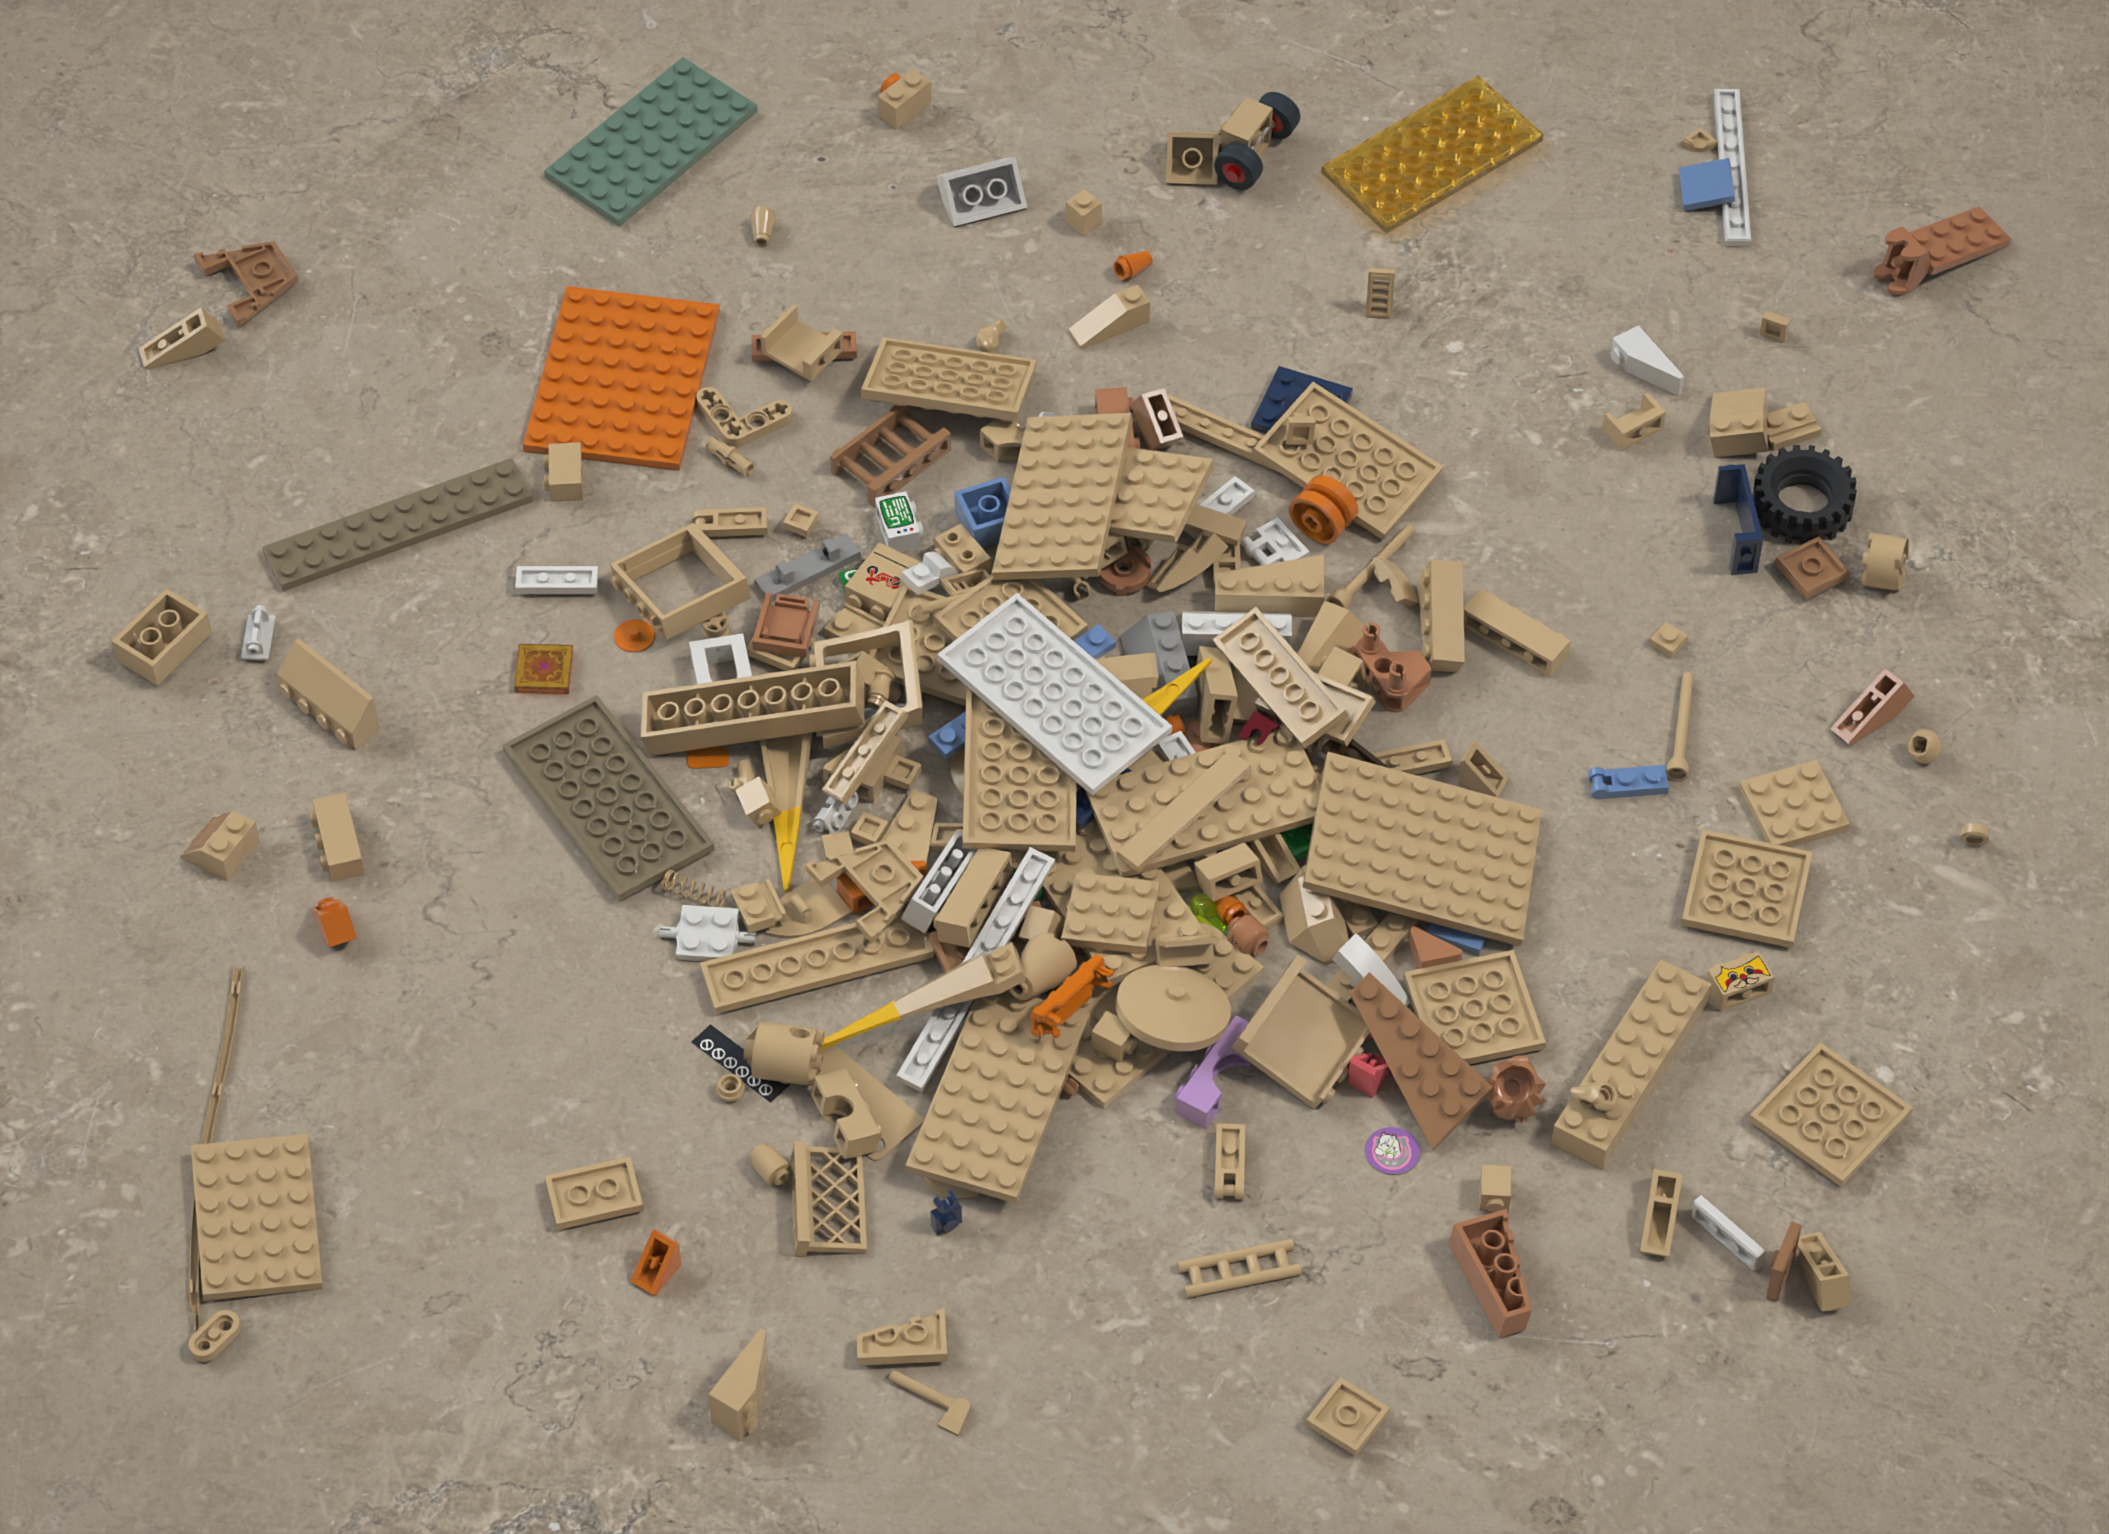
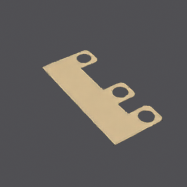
M836 1045L819 1051V1054L823 1055V1064L818 1075L846 1068L851 1078L856 1080L862 1099L868 1102L870 1114L874 1122L877 1121L881 1127V1138L885 1142V1148L878 1153L866 1154L871 1159H881L924 1122L925 1119ZM832 1114L823 1116L834 1128L836 1127Z

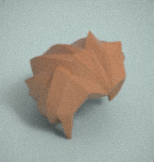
M1514 1056L1508 1061L1495 1064L1493 1067V1075L1488 1083L1494 1090L1488 1095V1098L1492 1105L1491 1110L1497 1118L1524 1123L1525 1117L1535 1116V1106L1547 1102L1541 1094L1547 1083L1537 1076L1538 1074L1531 1062H1528V1056Z

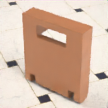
M766 593L752 640L753 650L806 658L820 609V601L814 600L811 611H809V598L777 594L775 605H771L772 593Z

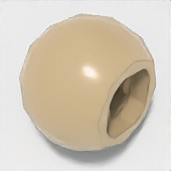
M1929 729L1913 732L1908 738V754L1914 761L1920 764L1933 762L1941 754V739L1934 731Z

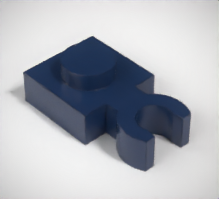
M952 1190L948 1191V1196L942 1201L938 1197L934 1198L933 1203L936 1208L930 1211L931 1227L936 1235L944 1231H951L962 1223V1207Z

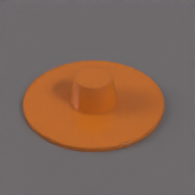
M639 619L627 620L621 623L614 632L616 645L627 652L643 651L651 646L655 638V632L651 625Z

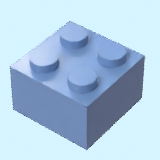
M1005 476L954 492L955 513L960 523L982 548L998 544L1011 492Z

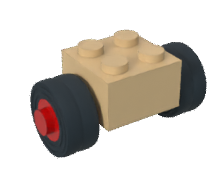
M1268 92L1258 102L1245 97L1240 105L1234 107L1230 119L1222 123L1219 130L1221 143L1218 152L1220 154L1215 159L1214 169L1218 177L1225 184L1237 190L1251 188L1262 174L1263 163L1260 157L1271 144V137L1285 139L1292 134L1300 122L1301 114L1297 105L1289 97L1278 92Z

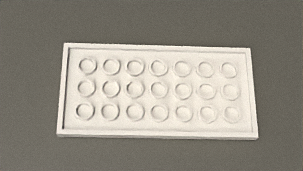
M1018 593L937 654L938 662L1092 796L1172 733L1171 724Z

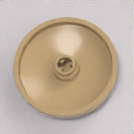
M1151 965L1140 968L1129 974L1122 981L1116 997V1012L1119 1020L1132 1035L1147 1044L1171 1051H1194L1214 1044L1225 1034L1231 1016L1230 1002L1221 987L1202 973L1182 966L1159 967L1158 965Z

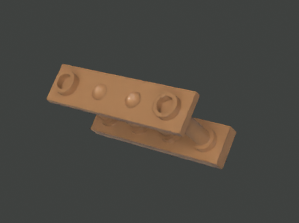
M894 405L883 417L842 448H838L830 456L831 473L835 476L846 468L867 485L868 503L876 508L875 498L896 493L951 451V432L943 427L937 433L931 434L911 418L910 405ZM901 425H904L922 439L924 443L917 448H911L892 432ZM884 439L905 457L899 462L893 463L873 446ZM863 454H866L886 472L874 478L854 461Z

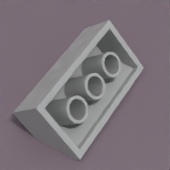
M1174 611L1146 615L1120 636L1124 656L1155 653L1158 682L1157 687L1152 688V693L1190 670ZM1194 682L1161 715L1162 718H1166L1170 714L1172 717L1179 714L1180 718L1197 716L1198 695Z

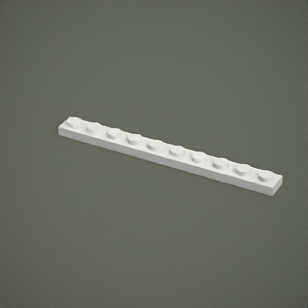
M1031 847L1029 848L963 962L983 951L988 955L997 947L1005 946L1010 942L1029 906L1034 901L1055 864L1054 858ZM975 999L934 1010L897 1073V1081L922 1093Z

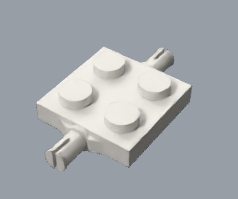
M682 905L681 919L677 927L660 926L659 938H676L677 960L704 962L734 954L738 943L755 944L756 932L739 931V909Z

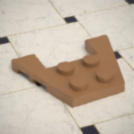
M275 241L242 246V250L226 252L225 249H219V252L216 254L204 255L203 252L194 254L195 262L204 276L230 267L249 295L227 305L228 313L237 327L244 325L298 282L297 274Z

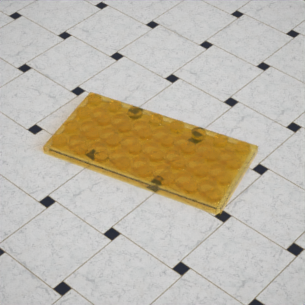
M1477 75L1322 165L1321 173L1380 229L1388 233L1543 141L1544 134Z

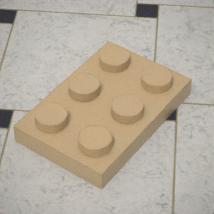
M630 1156L545 1175L557 1230L644 1211Z

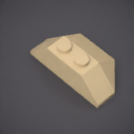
M1304 865L1279 894L1288 941L1295 948L1327 965L1334 962L1332 959L1335 954L1349 940L1341 900L1334 896L1302 888L1306 865Z

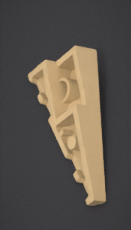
M1324 601L1298 655L1313 672L1318 674L1323 657L1327 653L1330 654L1334 646L1351 654V648L1356 646L1359 639L1363 637L1364 625L1349 609ZM1268 713V719L1275 722L1279 719Z

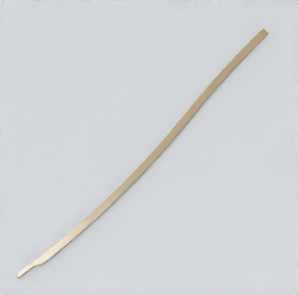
M235 965L233 968L225 1033L201 1144L212 1143L234 1041L242 987L243 965L242 968H235ZM194 1193L190 1241L189 1293L190 1311L194 1312L196 1332L201 1327L200 1255Z

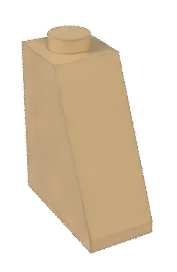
M897 735L894 736L860 784L856 792L861 799L871 803L875 802L886 783L884 775L896 755H903L902 738ZM851 747L825 764L823 767L824 785Z

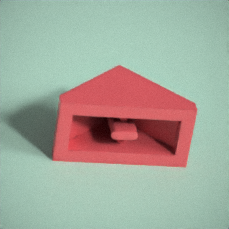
M1373 1051L1352 1057L1349 1066L1348 1085L1373 1098L1391 1074L1384 1057Z

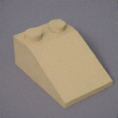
M1766 387L1713 393L1710 412V439L1715 457L1768 452Z
M760 1328L709 1393L711 1423L742 1441L747 1433L751 1434L759 1423V1412L768 1366L767 1339L764 1329Z

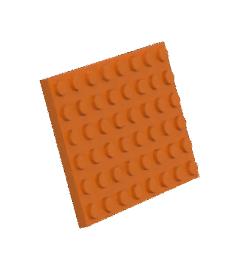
M566 286L523 442L524 452L549 455V444L581 442L582 459L680 471L697 404V392L701 388L720 313V304Z

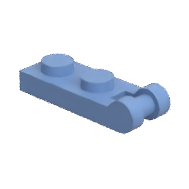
M1665 765L1606 770L1601 767H1594L1588 771L1589 781L1593 784L1591 786V793L1595 799L1668 794L1669 791Z

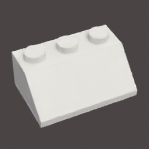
M1007 157L936 175L941 198L953 226L1028 208L1015 157Z

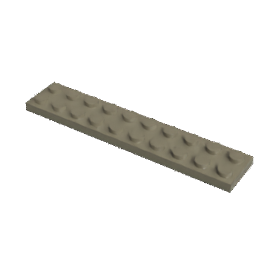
M513 458L268 544L263 546L262 549L283 592L533 502V498Z

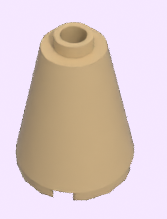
M1040 933L1027 942L1020 956L1026 980L1009 989L1015 998L1019 1000L1030 999L1060 987L1068 976L1071 977L1073 975L1077 961L1074 951L1064 939L1060 941L1054 937L1055 934Z

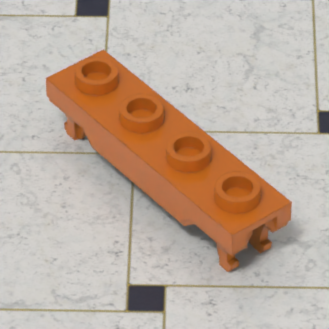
M1095 954L1087 962H1083L1071 977L1068 976L1056 991H1052L1040 1006L1037 1005L1030 1015L1032 1035L1041 1038L1044 1034H1051L1052 1037L1058 1038L1061 1031L1055 1026H1061L1092 997V989L1095 986L1108 989L1112 987V982L1102 979V976L1111 977L1114 974L1113 969L1109 970L1104 966L1105 959Z

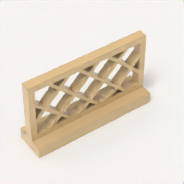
M794 1141L790 1155L794 1256L806 1257L807 1251L866 1253L867 1238L862 1155L852 1157L855 1158L856 1165L848 1171L838 1162L844 1158L839 1148L806 1147V1141ZM811 1156L822 1157L828 1163L819 1170L811 1163ZM831 1167H834L843 1175L835 1183L824 1174ZM817 1179H820L829 1187L821 1195L812 1188V1184ZM846 1180H849L857 1187V1190L850 1196L839 1187ZM832 1192H835L844 1200L837 1208L825 1199ZM818 1204H821L830 1212L823 1220L813 1213V1209ZM848 1205L858 1212V1216L852 1221L841 1213ZM834 1217L845 1225L838 1233L827 1225ZM822 1229L831 1239L828 1242H814V1234ZM851 1230L859 1237V1243H848L842 1236Z

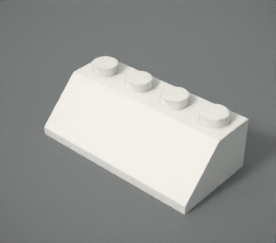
M1182 611V642L1186 655L1198 656L1199 646L1218 648L1213 639L1248 612ZM1261 612L1291 646V613Z

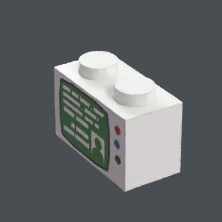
M907 492L875 498L876 517L886 546L899 552L920 549V537H924V531L921 521L916 522V505L914 501H909Z

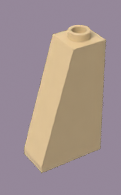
M1199 646L1196 665L1207 658L1212 660L1211 664L1196 679L1201 742L1228 744L1238 698L1230 662L1218 648Z

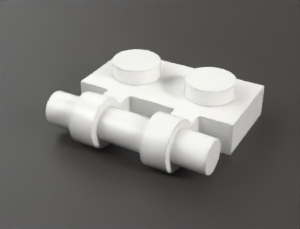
M1278 517L1256 529L1257 540L1252 541L1247 536L1241 541V545L1245 548V553L1251 559H1255L1260 565L1310 557V551ZM1266 548L1272 553L1269 557L1263 552Z

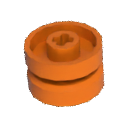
M1324 475L1313 477L1304 487L1303 491L1289 505V515L1296 527L1309 539L1321 544L1335 542L1359 513L1355 497L1348 488L1338 480Z

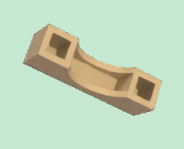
M996 418L980 429V447L997 462L1018 460L1025 431L1021 429L1016 421L1005 422Z

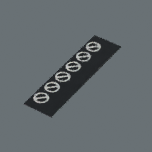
M711 1024L691 1041L729 1072L741 1078L746 1085L770 1103L790 1086V1084H782L780 1081L753 1078L752 1068L747 1060L744 1059V1049Z

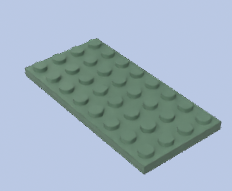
M682 57L544 170L545 178L620 227L758 112L757 104Z

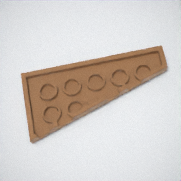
M1369 972L1349 993L1434 1151L1494 1089Z

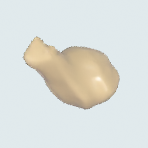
M1002 319L978 331L976 344L981 352L995 353L997 351L999 337L1008 327Z
M1596 1081L1589 1085L1572 1087L1570 1089L1574 1100L1588 1101L1597 1110L1601 1111L1612 1110L1618 1100L1617 1091L1611 1084L1605 1081Z

